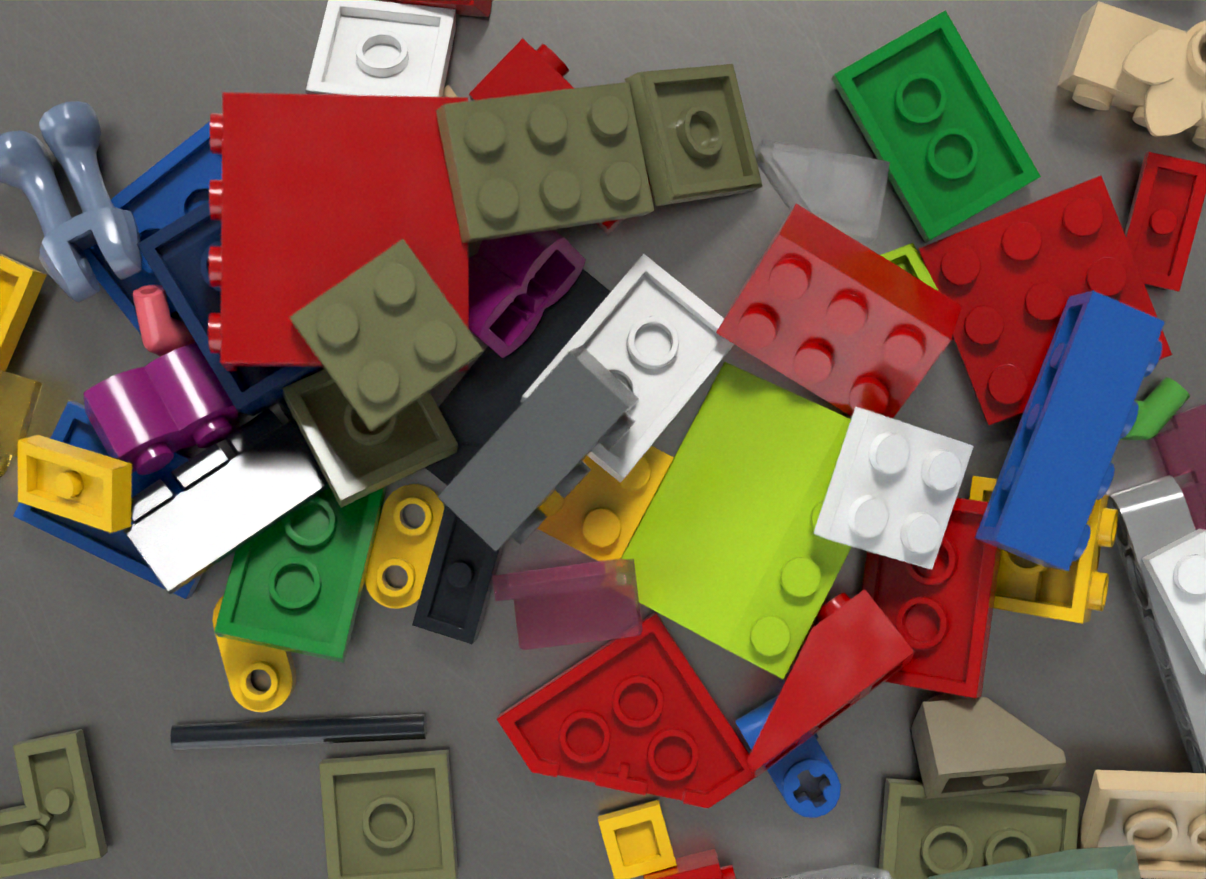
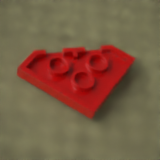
M656 611L497 716V721L532 773L556 778L558 775L593 782L595 786L644 796L651 794L681 800L683 804L708 809L755 778L747 765L750 753Z

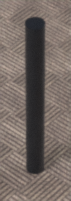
M425 714L172 725L170 739L172 750L417 740L426 739L427 729Z

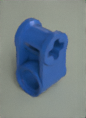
M779 695L735 720L751 750ZM817 733L767 770L789 807L795 813L811 818L828 814L836 806L841 791L838 775L818 743L817 739L819 737ZM805 770H809L810 774L814 777H819L823 774L826 776L819 783V789L822 794L812 800L805 792L798 795L793 793L801 786L797 776Z

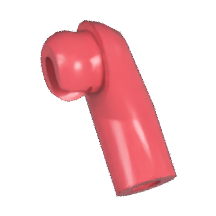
M146 285L133 291L132 295L144 348L151 353L162 356L180 347L196 343L183 320L180 321L171 317L167 294L162 285Z

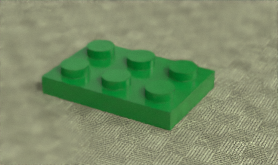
M946 10L840 70L831 78L925 243L1041 177Z
M387 486L343 507H340L329 487L236 550L214 633L218 637L345 663Z

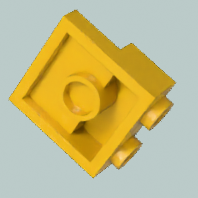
M972 476L969 499L989 502L997 479ZM1104 495L1101 499L1095 501L1087 521V525L1090 526L1091 530L1087 547L1077 561H1072L1068 571L1044 567L1001 549L994 608L1081 624L1090 621L1092 610L1103 611L1108 593L1109 574L1097 572L1101 546L1113 547L1118 526V510L1107 508L1109 495Z

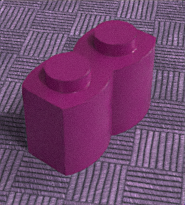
M555 230L482 240L478 253L468 258L469 331L500 357L504 358L511 354L534 331L544 309L558 301L572 287L580 275L586 259Z
M197 343L168 352L145 367L131 369L107 378L83 393L85 413L109 457L131 463L132 473L137 471L139 475L151 474L162 469L171 462L174 456L173 453L179 449L197 445L198 448H208L214 443H220L226 439L225 436L233 430L232 426L238 422L237 409Z

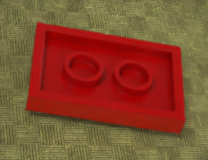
M956 497L932 570L867 551L862 591L865 589L914 651L911 662L885 682L971 698L982 696L1001 556L1000 548L975 538L988 502Z

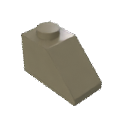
M949 693L934 696L927 702H922L911 727L926 799L1050 788L1067 763L1062 749L987 697L964 698V696Z

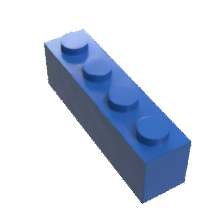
M1095 291L1069 296L975 535L976 539L1041 566L1068 571L1072 561H1077L1081 557L1090 538L1091 530L1090 526L1087 525V521L1094 503L1106 494L1113 480L1115 468L1114 464L1110 462L1119 439L1124 438L1130 432L1136 421L1139 407L1138 403L1134 400L1143 377L1145 378L1152 373L1160 359L1162 342L1158 339L1165 321Z

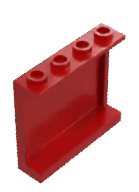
M222 92V113H211L210 148L212 154H222V180L211 179L209 187L211 220H222L221 246H210L209 282L211 287H221V313L209 314L208 343L210 354H221V364L227 371H237V366H323L291 322L290 317L402 239L407 243L469 330L468 243H462L436 115V110L442 105L467 102L468 97ZM469 363L457 372H466Z

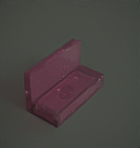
M613 559L492 576L495 601L514 600L518 642L523 650L635 637L641 635L643 631L634 559Z

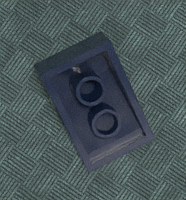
M208 200L139 242L137 246L237 411L254 417L284 398L282 388L324 370L325 367L237 366V371H227L221 364V354H210L208 343L209 314L221 313V287L210 286L209 249L210 246H221L222 220H211Z

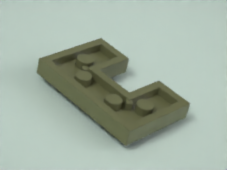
M83 729L25 740L13 745L25 805L0 810V878L102 858L108 851Z

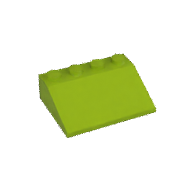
M724 361L607 586L784 680L852 546L814 534L851 419Z

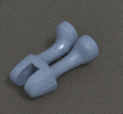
M73 101L56 105L45 112L39 121V127L46 144L66 172L83 213L74 218L71 217L45 145L36 136L25 131H9L0 134V183L19 188L27 196L37 215L44 235L39 250V260L47 273L72 300L82 302L100 291L99 284L84 250L98 243L107 263L121 280L140 272L143 261L142 252L137 246L140 242V236L136 220L131 211L115 208L100 173L96 155L101 137L98 117L94 108L88 103Z

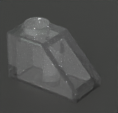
M767 139L761 140L756 152L757 164L790 212L797 203L861 244L868 245L876 239L890 162Z

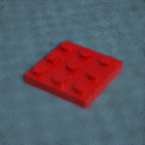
M1102 175L918 248L920 256L938 291L962 306L952 337L987 425L1024 412L1069 296L1095 291L1158 318ZM1162 330L1158 339L1162 342V353L1159 360L1172 355Z

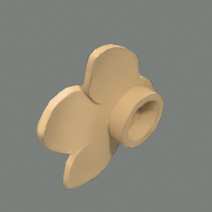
M1206 20L1194 25L1186 33L1171 29H1159L1138 42L1125 57L1122 71L1132 78L1150 85L1145 96L1144 117L1148 131L1155 137L1179 134L1193 126L1201 118L1206 123V63L1200 56L1201 46L1206 44Z

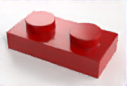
M1150 151L1145 153L1124 232L1144 284L1180 292L1206 195V164Z

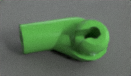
M1165 377L1144 401L1134 400L1138 403L1139 407L1136 421L1130 432L1119 440H1150L1154 438L1190 398L1189 393L1176 381Z

